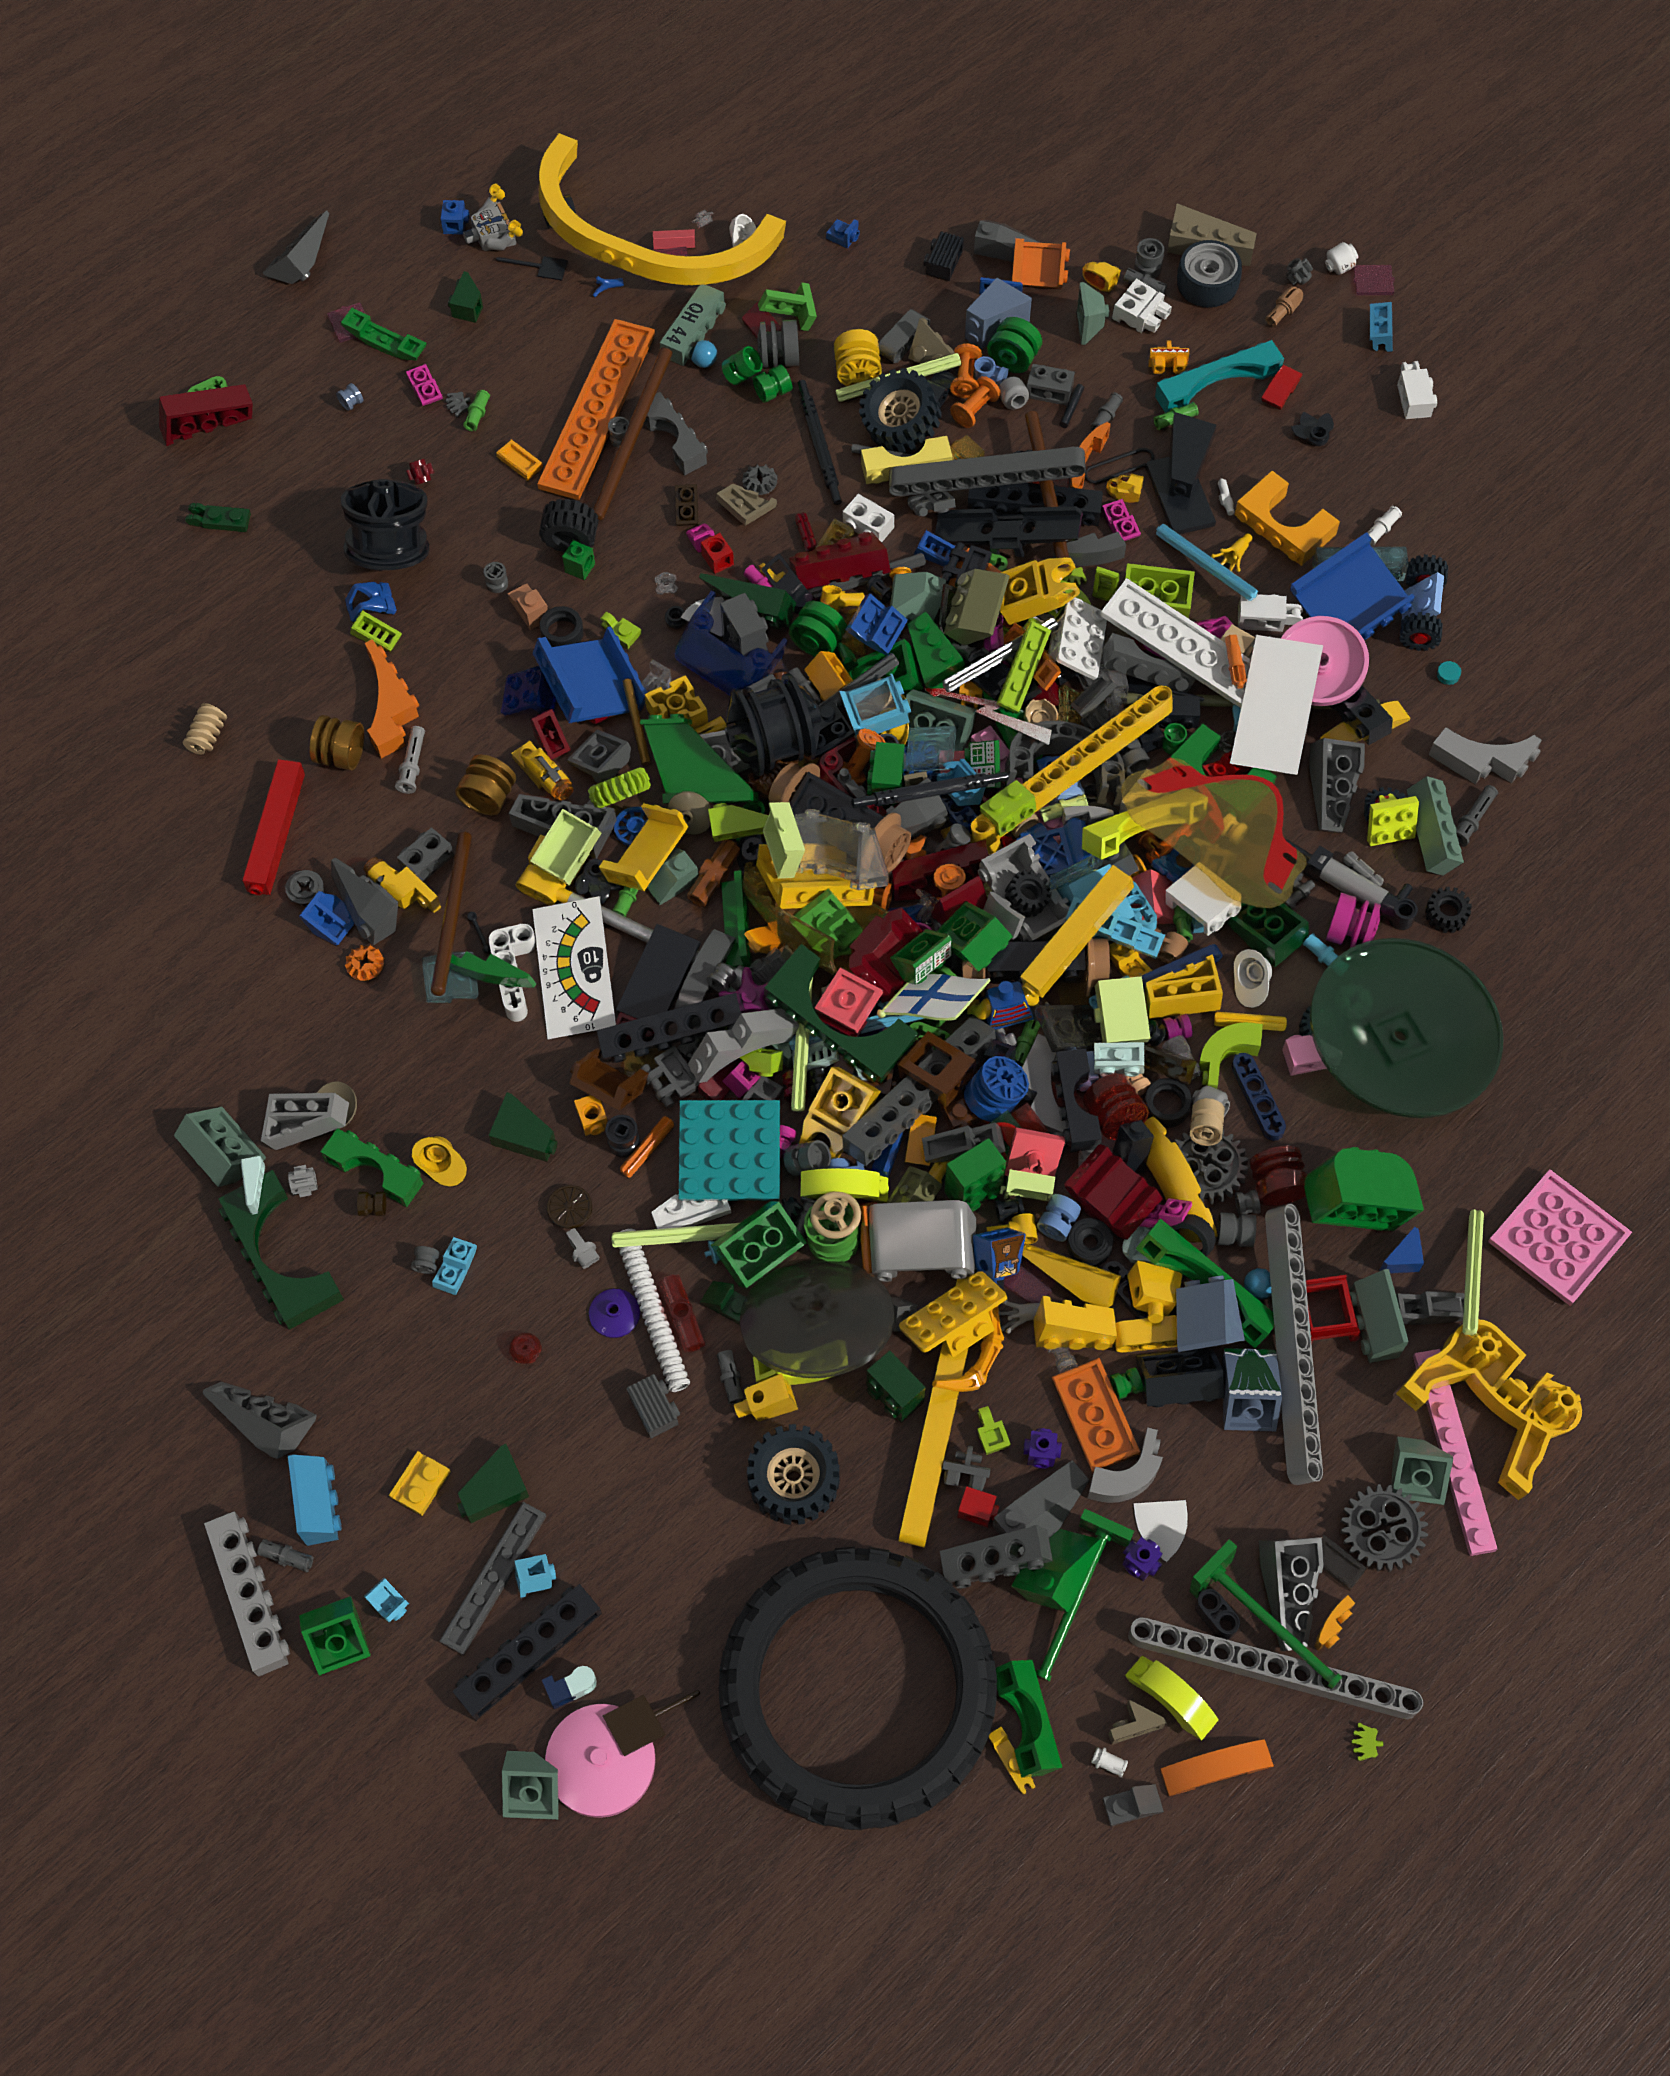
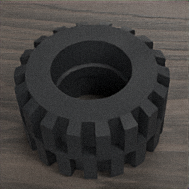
M570 499L550 501L543 509L539 536L547 546L564 553L573 540L588 547H593L598 525V515L594 513L592 508L588 507L585 503H580V501Z

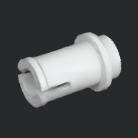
M1097 1747L1091 1763L1095 1764V1768L1101 1767L1121 1778L1124 1774L1123 1771L1125 1772L1128 1761L1107 1752L1105 1747L1103 1749Z

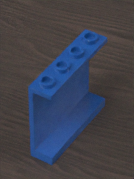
M1367 532L1292 583L1290 591L1309 617L1329 616L1341 619L1353 626L1364 640L1375 633L1374 629L1378 626L1385 627L1394 620L1393 616L1398 612L1404 614L1412 608L1411 604L1415 598L1413 594L1409 596L1406 594L1370 545L1372 538Z
M607 627L601 640L551 647L546 637L537 639L533 655L568 723L630 713L622 682L625 679L632 680L638 710H643L647 690L639 680L637 671L632 667L629 656L624 652L619 637L615 635L612 627Z

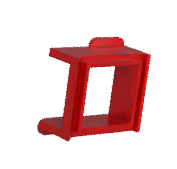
M1346 1275L1306 1280L1307 1293L1338 1289L1345 1316L1344 1324L1313 1328L1309 1312L1311 1345L1314 1340L1349 1336L1350 1341L1353 1342L1359 1339L1360 1330L1357 1326Z

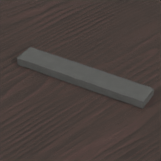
M525 1502L521 1504L441 1637L440 1643L464 1656L513 1574L515 1560L522 1559L547 1517L545 1513Z

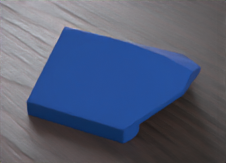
M321 891L316 893L299 915L314 935L335 946L339 945L354 925V921L345 903L336 895L326 894Z

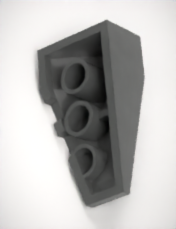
M980 220L975 234L974 254L1013 262L1016 238L1024 239V242H1041L1006 224Z
M219 1382L203 1389V1395L258 1449L276 1459L295 1451L316 1420V1414L297 1404L288 1402L287 1406L275 1403L274 1397L267 1395L264 1398L251 1395L250 1390L225 1382Z

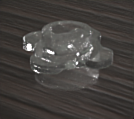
M706 210L697 213L695 215L696 219L692 223H696L698 228L713 221L711 217L713 212L707 213Z
M663 572L655 577L657 594L677 592L678 587L675 585L676 575Z

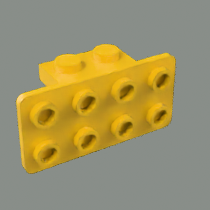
M979 1271L900 1322L899 1327L922 1352H928L944 1342L947 1352L952 1357H955L995 1330L988 1312L1006 1301L1007 1295L984 1272Z

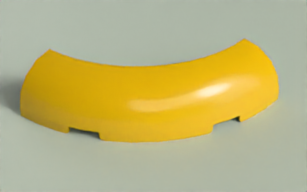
M1154 1116L1147 1119L1143 1123L1154 1135L1146 1165L1159 1184L1166 1201L1168 1198L1191 1201L1192 1207L1188 1214H1194L1207 1221L1215 1233V1238L1218 1237L1210 1210L1205 1208L1204 1203L1198 1196L1201 1188L1183 1153L1175 1142L1171 1143L1165 1136L1167 1134L1165 1127ZM1182 1228L1178 1230L1179 1234L1188 1242H1202L1193 1231Z

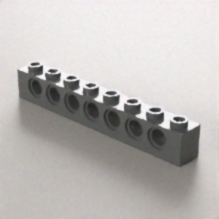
M972 1015L945 1041L975 1059L977 1065L993 1039L996 1040L995 1029ZM935 1049L918 1066L931 1075L936 1076L952 1059L938 1049ZM907 1075L842 1136L843 1150L867 1166L872 1160H876L889 1144H893L905 1129H909L922 1113L924 1114L930 1109L931 1105L938 1099V1094Z

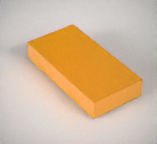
M512 439L496 452L497 458L527 481L543 468L541 461Z

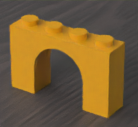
M1271 471L1237 501L1234 515L1241 522L1254 529L1258 535H1262L1271 542L1275 548L1283 551L1292 561H1296L1302 566L1337 534L1340 521L1324 509L1318 512L1309 522L1298 527H1287L1275 521L1270 514V510L1286 497L1289 483L1274 471Z

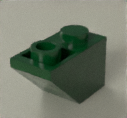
M464 271L461 278L456 282L454 294L449 297L448 307L453 318L476 323L483 308L481 293L469 273Z

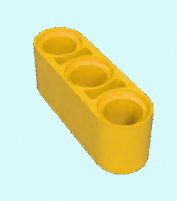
M1177 1315L1163 1316V1321L1160 1323H1152L1148 1318L1115 1323L1117 1332L1115 1348L1117 1352L1125 1353L1177 1347Z

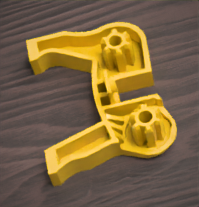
M1478 1319V1330L1475 1336L1464 1335L1462 1324L1448 1337L1442 1351L1427 1358L1403 1384L1396 1395L1417 1411L1429 1399L1430 1390L1466 1381L1475 1395L1492 1412L1517 1429L1498 1483L1519 1501L1533 1488L1532 1481L1535 1469L1543 1460L1550 1439L1570 1432L1579 1424L1582 1417L1581 1398L1579 1394H1575L1571 1390V1387L1550 1380L1554 1376L1550 1373H1546L1538 1379L1529 1391H1527V1385L1520 1379L1514 1380L1510 1377L1506 1380L1526 1354L1497 1326L1491 1322Z

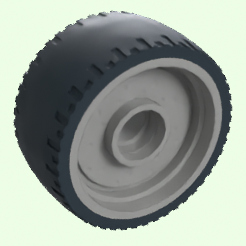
M1203 240L1193 243L1183 252L1177 271L1179 292L1188 302L1198 306L1212 308L1226 304L1234 297L1240 284L1242 274L1241 258L1233 247L1224 242Z

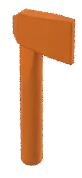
M860 1206L863 1275L865 1282H872L874 1277L871 1265L867 1206Z

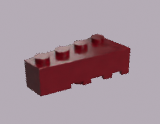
M245 384L160 396L159 428L166 446L174 444L173 440L182 437L184 440L193 438L192 434L201 431L209 433L222 424L224 427L252 419L253 403Z
M863 532L857 537L841 539L831 545H821L816 550L799 552L789 558L791 569L807 589L829 585L830 580L837 582L850 581L849 578L855 575H863V578L871 577V572L880 570L883 571V574L891 573L887 548L873 532Z
M986 839L900 862L891 871L894 901L941 897V890L934 883V873L937 868L945 864L960 866L966 875L965 884L979 876V864L982 859L989 856Z

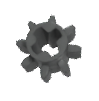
M1296 258L1288 264L1286 275L1292 285L1296 282L1299 285H1303L1311 278L1312 274L1310 271L1313 268L1306 258L1302 261L1300 258Z
M1104 703L1099 704L1085 719L1082 717L1081 722L1085 727L1097 730L1108 722L1107 718L1110 711Z

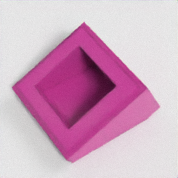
M706 523L686 532L697 552H701V541L715 535L714 531Z

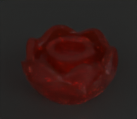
M521 1333L515 1336L509 1346L512 1358L519 1364L535 1362L542 1351L539 1339L531 1333Z

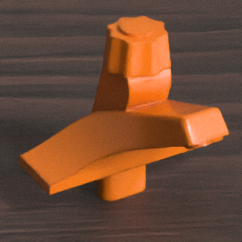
M920 834L919 837L910 841L905 854L906 860L926 855V851L922 850V847L927 837Z

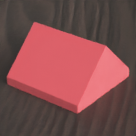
M1152 869L1132 877L1156 913L1157 924H1174V909L1166 905V889L1172 885V882L1166 876ZM1132 904L1131 907L1140 908L1142 905Z

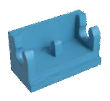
M1392 302L1370 304V340H1372L1375 351L1378 350L1379 344H1385L1387 352L1393 351Z
M960 759V761L944 763V768H951L948 773L938 774L936 780L942 781L976 775L977 773L965 759ZM986 787L950 793L949 795L958 806L979 805Z

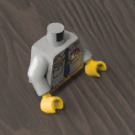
M493 184L489 189L492 196L488 197L478 212L471 216L472 229L464 231L463 236L467 244L478 241L484 251H503L506 247L516 245L515 236L520 237L523 234V230L520 228L521 224L517 220L509 221L501 203H497V199L502 200L505 197V192L500 189L499 185Z

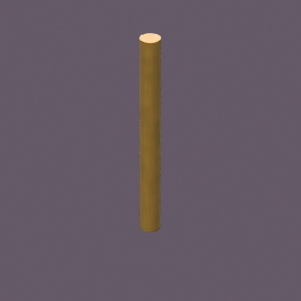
M625 679L622 682L642 765L646 766L651 761L643 727L640 724L641 719L631 679Z

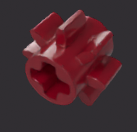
M425 459L409 463L410 469L406 470L409 480L414 479L416 485L431 480L430 474L434 473L431 463L426 464Z

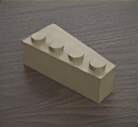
M1177 204L1167 253L1182 255L1195 242L1217 240L1233 247L1240 256L1242 265L1250 266L1257 233Z

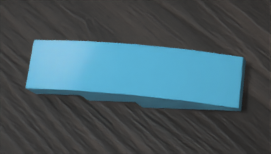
M1074 896L1065 920H1068L1082 903L1083 899ZM1115 911L1096 932L1101 937L1155 959L1165 938L1164 934L1143 927V924L1122 917L1120 913Z

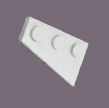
M675 1194L651 1213L656 1228L665 1229L695 1226L730 1214L731 1209L728 1201H679V1194Z

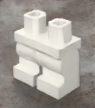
M1136 278L1126 293L1115 304L1112 319L1117 322L1123 320L1130 327L1136 328V331L1140 333L1145 329L1155 333L1161 323V320L1155 316L1158 315L1166 319L1171 312L1172 306L1163 301L1165 296L1163 293H1158Z

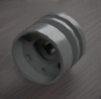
M782 320L781 331H776L774 321L770 322L771 331H766L765 322H760L757 339L758 353L762 359L763 368H768V358H773V367L777 366L778 357L783 358L785 367L799 366L797 321Z

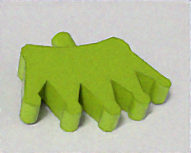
M1082 567L1075 568L1071 575L1062 579L1067 582L1069 581V583H1074L1075 581L1078 587L1081 584L1080 579L1083 580V583H1087Z
M1358 1723V1728H1361L1363 1731H1354L1353 1734L1361 1739H1353L1351 1743L1361 1746L1354 1748V1753L1358 1752L1364 1755L1359 1756L1357 1760L1376 1758L1378 1756L1376 1746L1383 1747V1741H1376L1378 1730Z

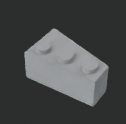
M336 1093L269 1094L261 1141L274 1150H278L336 1130L337 1128L345 1127L349 1102Z

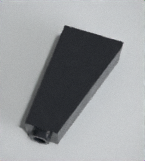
M1177 412L1174 413L1171 427L1169 492L1179 496L1191 497L1214 440L1216 424Z

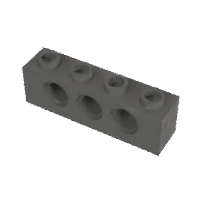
M1037 1525L940 1551L944 1578L957 1589L970 1587L971 1582L978 1580L979 1582L993 1581L995 1576L1004 1574V1576L1017 1575L1020 1573V1569L1027 1567L1029 1570L1040 1569L1044 1567V1563L1053 1561L1047 1529ZM1023 1546V1555L1018 1558V1550ZM999 1553V1560L994 1564V1556ZM974 1559V1560H975V1566H974V1568L970 1571L969 1566H970L971 1561Z

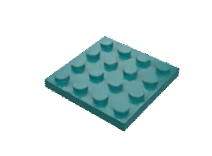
M680 1100L679 1201L780 1200V1100Z

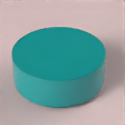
M1452 661L1443 662L1437 671V678L1446 685L1455 684L1461 675L1460 666Z

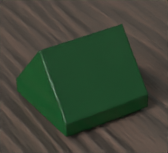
M838 643L835 654L847 672L859 666L853 651L843 643Z

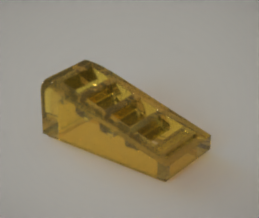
M834 518L816 548L821 545L835 544L830 541L831 538L837 541L845 538L851 539L854 535L853 528ZM836 531L843 535L842 538L835 534Z

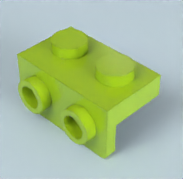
M1015 780L980 806V811L996 826L997 834L1002 836L1006 832L1012 831L1021 821L1034 814L1036 811L1035 796L1019 781Z

